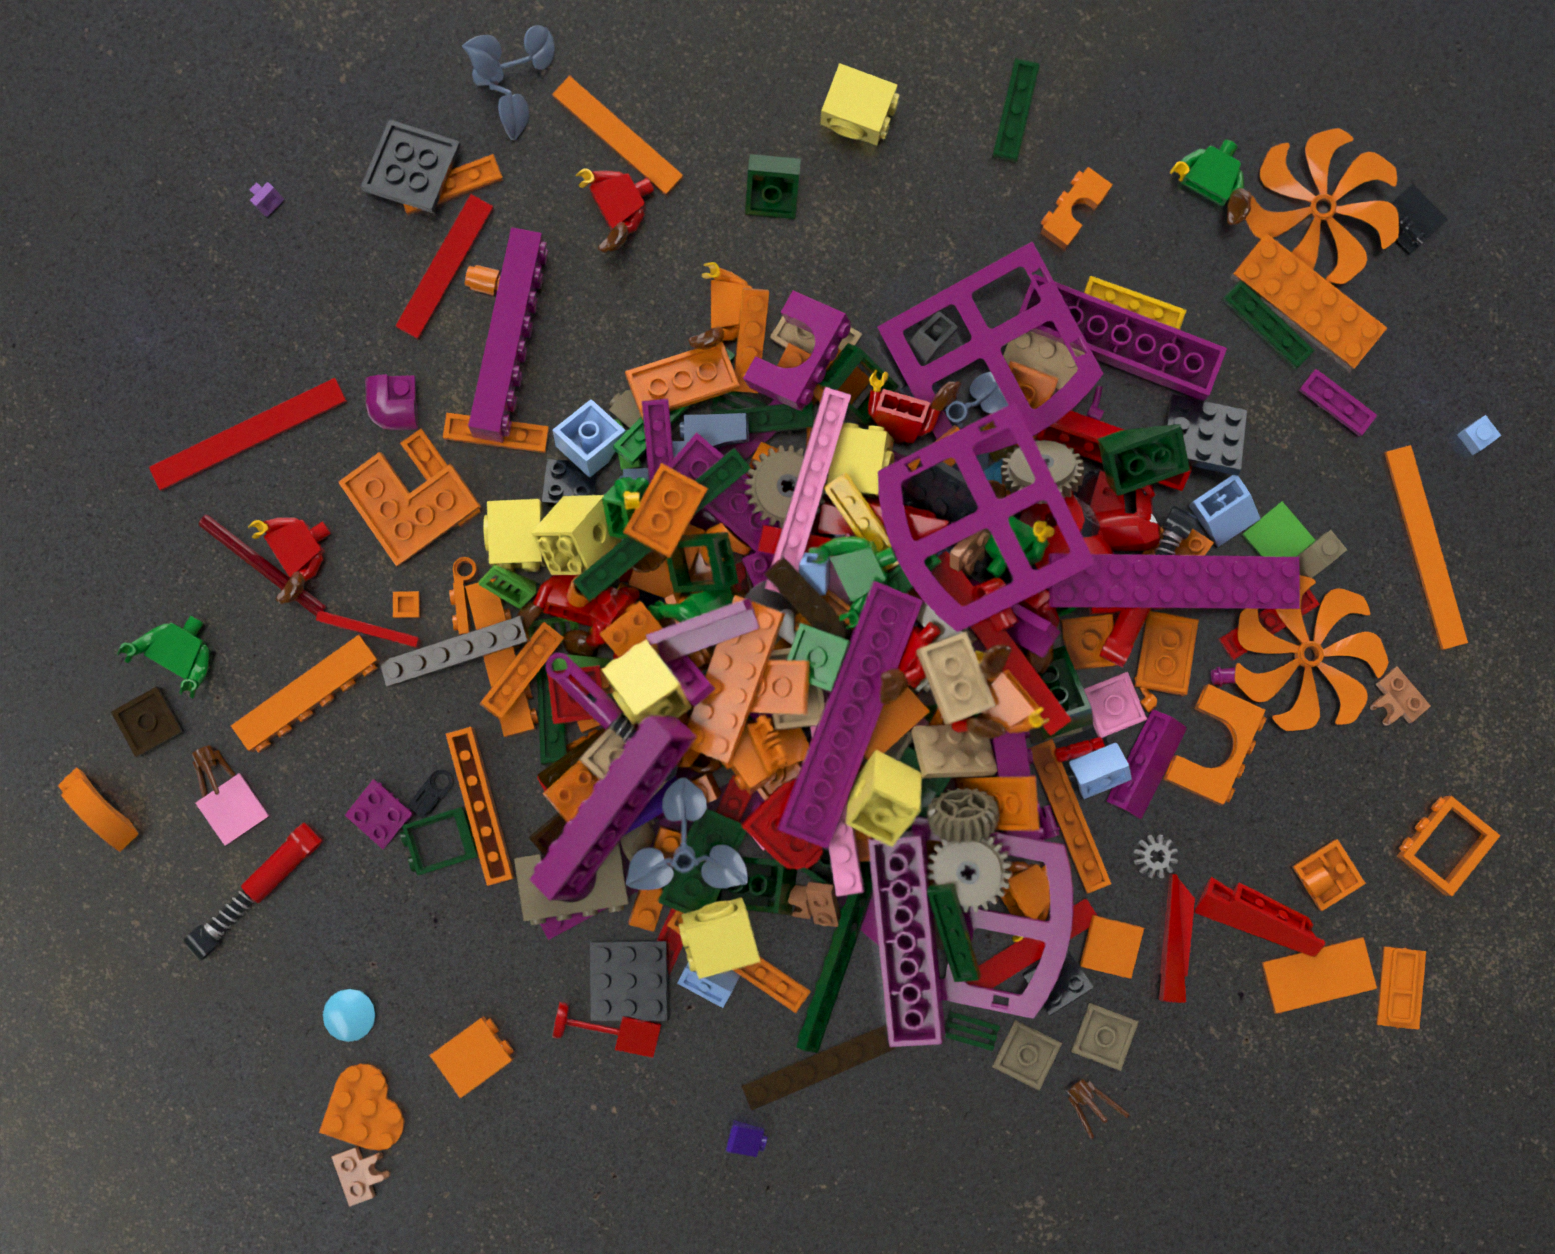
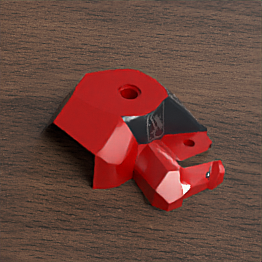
M1101 469L1084 473L1082 485H1078V491H1072L1071 497L1066 496L1063 498L1091 554H1114V551L1150 550L1161 540V528L1153 513L1152 498L1155 496L1152 484L1136 489L1137 512L1134 514L1125 513L1124 494L1120 496L1115 494L1106 481L1105 472H1102ZM1036 503L1022 511L1019 521L1032 528L1036 522L1043 521L1046 522V526L1054 529V534L1051 537H1046L1049 545L1045 549L1042 561L1031 566L1032 570L1037 571L1049 565V554H1070V547L1048 503Z

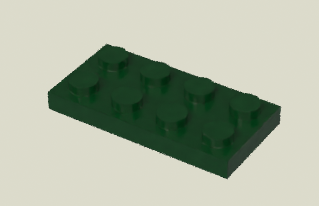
M706 808L702 817L692 821L686 835V845L694 850L696 859L704 855L709 857L711 849L716 845H727L738 852L747 831L741 826V822ZM706 861L700 862L697 866L694 865L688 872H680L675 867H672L674 872L673 878L663 887L657 901L685 914L715 903L721 888L712 887L705 882L701 870L702 865Z

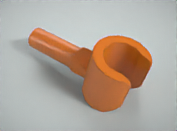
M1140 688L1145 696L1140 703L1147 712H1150L1156 707L1157 698L1149 690Z

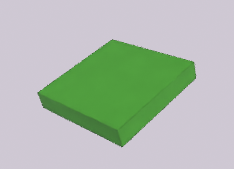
M1283 501L1242 534L1259 556L1296 557L1316 541Z

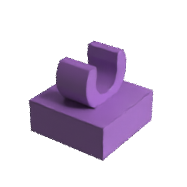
M268 182L263 187L255 183L250 189L254 194L250 201L266 217L284 200Z

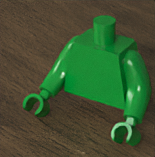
M848 536L834 538L821 545L820 548L813 547L809 549V553H817L816 560L812 561L814 564H824L827 558L830 557L850 601L853 602L849 612L841 614L839 620L842 621L849 618V625L846 626V629L857 626L860 612L872 582L875 581L885 586L887 585L888 570L886 566L898 561L893 548L890 547L879 552L873 541H868L862 537Z
M730 588L704 591L690 595L680 604L664 605V602L657 601L654 606H648V611L656 620L667 617L681 623L731 605L734 597L731 594Z
M191 615L183 628L174 623L159 625L135 641L123 643L117 652V655L121 653L127 654L125 658L126 663H130L133 656L144 653V656L185 679L181 682L179 694L182 695L184 691H190V698L195 697L196 690L205 680L209 667L207 642L196 636L204 623Z

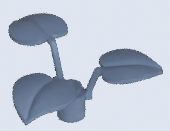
M540 25L530 27L525 34L524 47L529 55L508 63L500 64L498 61L502 50L494 36H476L462 45L474 67L472 73L474 82L479 86L489 85L490 90H497L506 94V96H502L499 99L498 110L504 129L511 140L517 139L527 125L529 108L521 94L512 95L510 90L497 84L503 79L502 69L531 60L536 69H545L550 65L554 56V41L548 28Z
M986 372L974 379L970 386L971 395L977 399L975 402L964 405L962 402L954 401L944 409V412L961 430L964 428L963 423L969 418V408L980 404L985 412L992 414L1008 406V403L992 373ZM936 383L932 387L935 395L940 390V386ZM909 386L898 390L900 394L915 398ZM989 454L976 455L982 470L988 467ZM955 463L952 468L961 473L957 463Z
M680 778L669 786L662 804L663 812L668 820L679 821L682 819L681 846L675 850L673 859L666 858L665 860L663 853L658 849L643 848L639 850L630 862L626 879L628 887L640 890L664 887L673 878L674 872L672 867H675L680 872H688L694 865L697 866L702 861H706L702 865V876L705 882L712 887L728 888L747 883L746 865L740 854L732 847L716 845L711 849L709 857L704 855L696 859L694 850L686 845V819L690 821L699 819L704 814L707 805L706 797L702 790L687 778Z

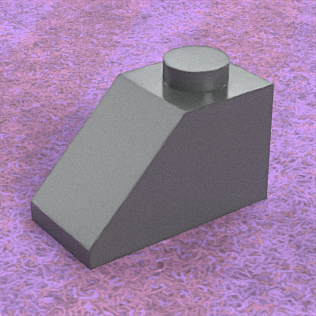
M940 311L923 325L909 342V346L921 366H925L958 328Z

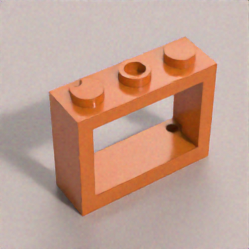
M1445 796L1444 798L1439 797L1432 805L1431 809L1433 812L1428 818L1423 817L1415 826L1417 832L1413 837H1407L1402 842V845L1399 847L1401 852L1397 857L1442 894L1453 896L1500 835L1454 797ZM1452 809L1482 834L1444 880L1414 855Z

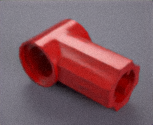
M994 578L973 587V599L977 601L1005 587L1006 584L1000 578ZM1011 606L990 616L999 633L1015 626L1019 622Z

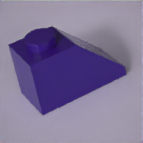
M734 1120L726 1151L757 1157L758 1151L763 1152L766 1145L767 1136L763 1135L764 1129Z

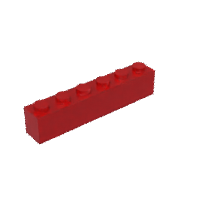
M1069 411L1057 422L1039 432L1036 440L1056 441L1059 444H1066L1068 449H1074V453H1079L1081 456L1102 463L1097 439L1124 429L1074 411ZM1189 466L1190 470L1157 483L1183 491L1192 466Z

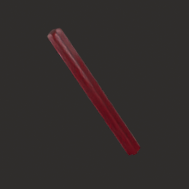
M204 515L200 519L198 525L281 590L285 587L290 579L288 576L209 515ZM304 589L301 595L295 599V601L315 616L320 611L324 612L326 608L324 604Z

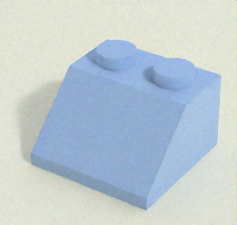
M589 400L552 430L556 447L588 477L594 475L610 461L615 452L613 445L626 433L625 429L593 400Z

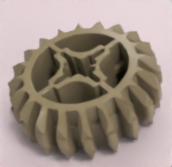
M968 787L965 789L956 788L954 791L948 789L945 794L940 793L939 798H933L927 810L929 828L932 829L933 835H938L940 840L947 839L948 843L957 841L958 844L961 842L970 844L974 840L980 842L981 837L989 838V834L995 832L999 822L997 802H994L993 796H988L987 792H979L978 788L974 790H969Z

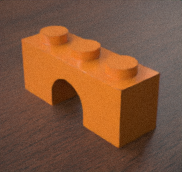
M1087 167L1084 173L1079 171L1071 181V184L1074 185L1069 193L1064 191L1056 201L1058 208L1054 213L1049 211L1041 221L1043 228L1040 233L1064 251L1083 226L1074 219L1071 208L1077 204H1085L1095 211L1113 185L1089 167Z

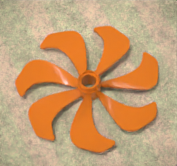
M1339 128L1330 129L1311 136L1305 147L1308 166L1318 188L1319 195H1313L1296 181L1286 166L1289 143L1279 144L1270 148L1260 169V179L1264 186L1279 194L1311 202V206L1287 212H1271L1264 210L1252 196L1251 211L1246 217V221L1256 237L1262 239L1267 233L1274 238L1288 231L1312 214L1314 219L1306 235L1291 252L1312 269H1314L1318 255L1320 222L1327 221L1336 242L1338 264L1332 273L1327 276L1326 280L1331 283L1345 284L1365 267L1367 254L1362 245L1333 218L1334 214L1351 216L1372 225L1380 235L1382 249L1389 247L1398 238L1399 219L1396 207L1386 201H1369L1337 206L1336 201L1347 192L1371 180H1380L1392 187L1397 185L1396 168L1377 153L1366 152L1359 155L1347 169L1333 195L1327 194L1328 168L1332 155L1337 148L1353 141V137ZM1326 201L1330 204L1331 210L1325 214L1319 213L1316 209L1317 203Z
M1299 575L1300 609H1275L1287 628L1301 643L1299 646L1282 640L1268 632L1259 622L1258 609H1244L1240 613L1238 624V641L1244 649L1267 654L1294 653L1295 657L1293 661L1280 668L1260 674L1250 672L1240 663L1236 664L1235 683L1253 701H1268L1283 687L1299 665L1305 667L1301 690L1294 706L1290 711L1272 717L1275 723L1285 731L1312 728L1320 718L1319 701L1311 668L1317 666L1325 675L1338 695L1340 710L1335 724L1343 725L1354 722L1364 708L1368 698L1365 687L1349 675L1321 662L1323 657L1351 656L1363 659L1371 666L1377 678L1383 675L1389 663L1381 639L1372 632L1357 633L1325 649L1322 648L1321 643L1328 632L1342 617L1350 613L1370 615V609L1365 598L1345 589H1333L1325 595L1318 611L1313 641H1309L1301 614L1302 595L1316 581L1303 575ZM1306 648H1310L1314 652L1312 661H1308L1304 656Z

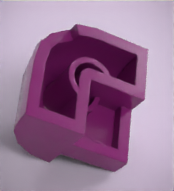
M385 374L365 378L366 409L373 423L387 430H418V404L416 403V377L414 375L388 376Z

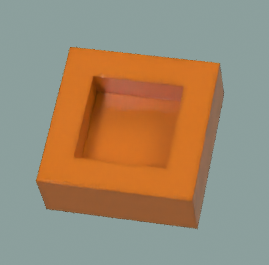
M393 592V618H420V592Z

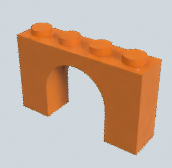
M1207 684L1203 687L1194 709L1226 725L1233 739L1232 752L1229 758L1216 768H1206L1175 755L1168 766L1163 780L1213 803L1224 805L1225 801L1230 802L1234 794L1235 788L1232 785L1235 778L1239 779L1245 769L1243 760L1246 754L1250 755L1254 749L1256 741L1253 738L1256 731L1260 732L1265 724L1266 717L1263 716L1265 709Z

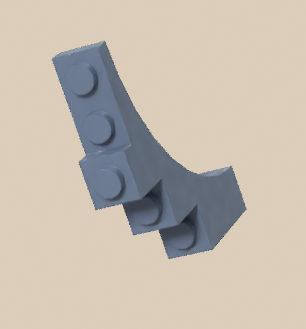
M746 413L684 415V422H680V437L684 438V441H672L673 457L675 458L696 432L715 449L733 444L748 443V415ZM648 468L623 469V476H619V479L631 477L636 480L638 477H642L649 482Z

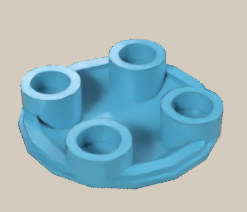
M347 989L339 991L331 996L325 1004L323 1012L324 1025L328 1032L338 1040L347 1042L359 1040L367 1035L374 1026V1005L368 996L360 990Z

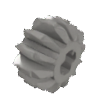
M1148 835V844L1143 840L1138 842L1143 850L1134 849V854L1141 855L1140 859L1134 860V864L1143 863L1144 865L1139 869V872L1145 873L1149 869V878H1153L1155 872H1157L1159 878H1164L1163 868L1168 873H1172L1173 869L1168 864L1178 863L1177 859L1171 858V854H1176L1178 851L1177 849L1168 850L1172 844L1171 840H1167L1162 844L1163 835H1158L1156 842L1152 835ZM1152 851H1160L1161 855L1158 856L1161 857L1160 862H1152L1150 860L1153 857L1150 856Z

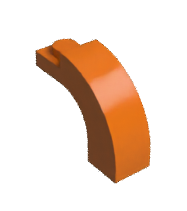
M77 767L58 785L63 792L61 796L74 812L95 833L119 852L139 834L130 820L113 808L97 792L84 772Z

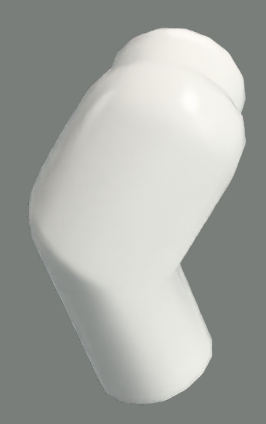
M784 609L781 612L785 613V617L778 634L792 645L797 633L794 630L795 615L790 609Z

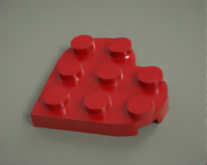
M797 778L786 781L777 787L741 824L780 864L789 869L809 868L818 861L823 852L822 846L777 829Z

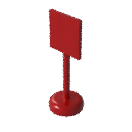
M559 1002L552 1038L560 1039L564 1034L565 1026L569 1025L618 1035L615 1050L653 1058L661 1024L622 1016L620 1029L567 1019L569 1006L564 1002Z

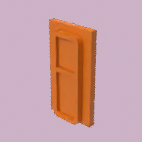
M1383 948L1377 1025L1419 1029L1426 951L1407 948Z

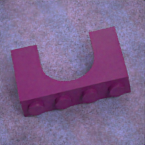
M793 290L781 310V314L786 322L814 335L815 346L811 356L803 364L794 368H781L755 356L743 379L749 388L802 412L805 405L811 402L816 385L824 379L829 362L835 359L842 339L848 336L851 322L846 313Z

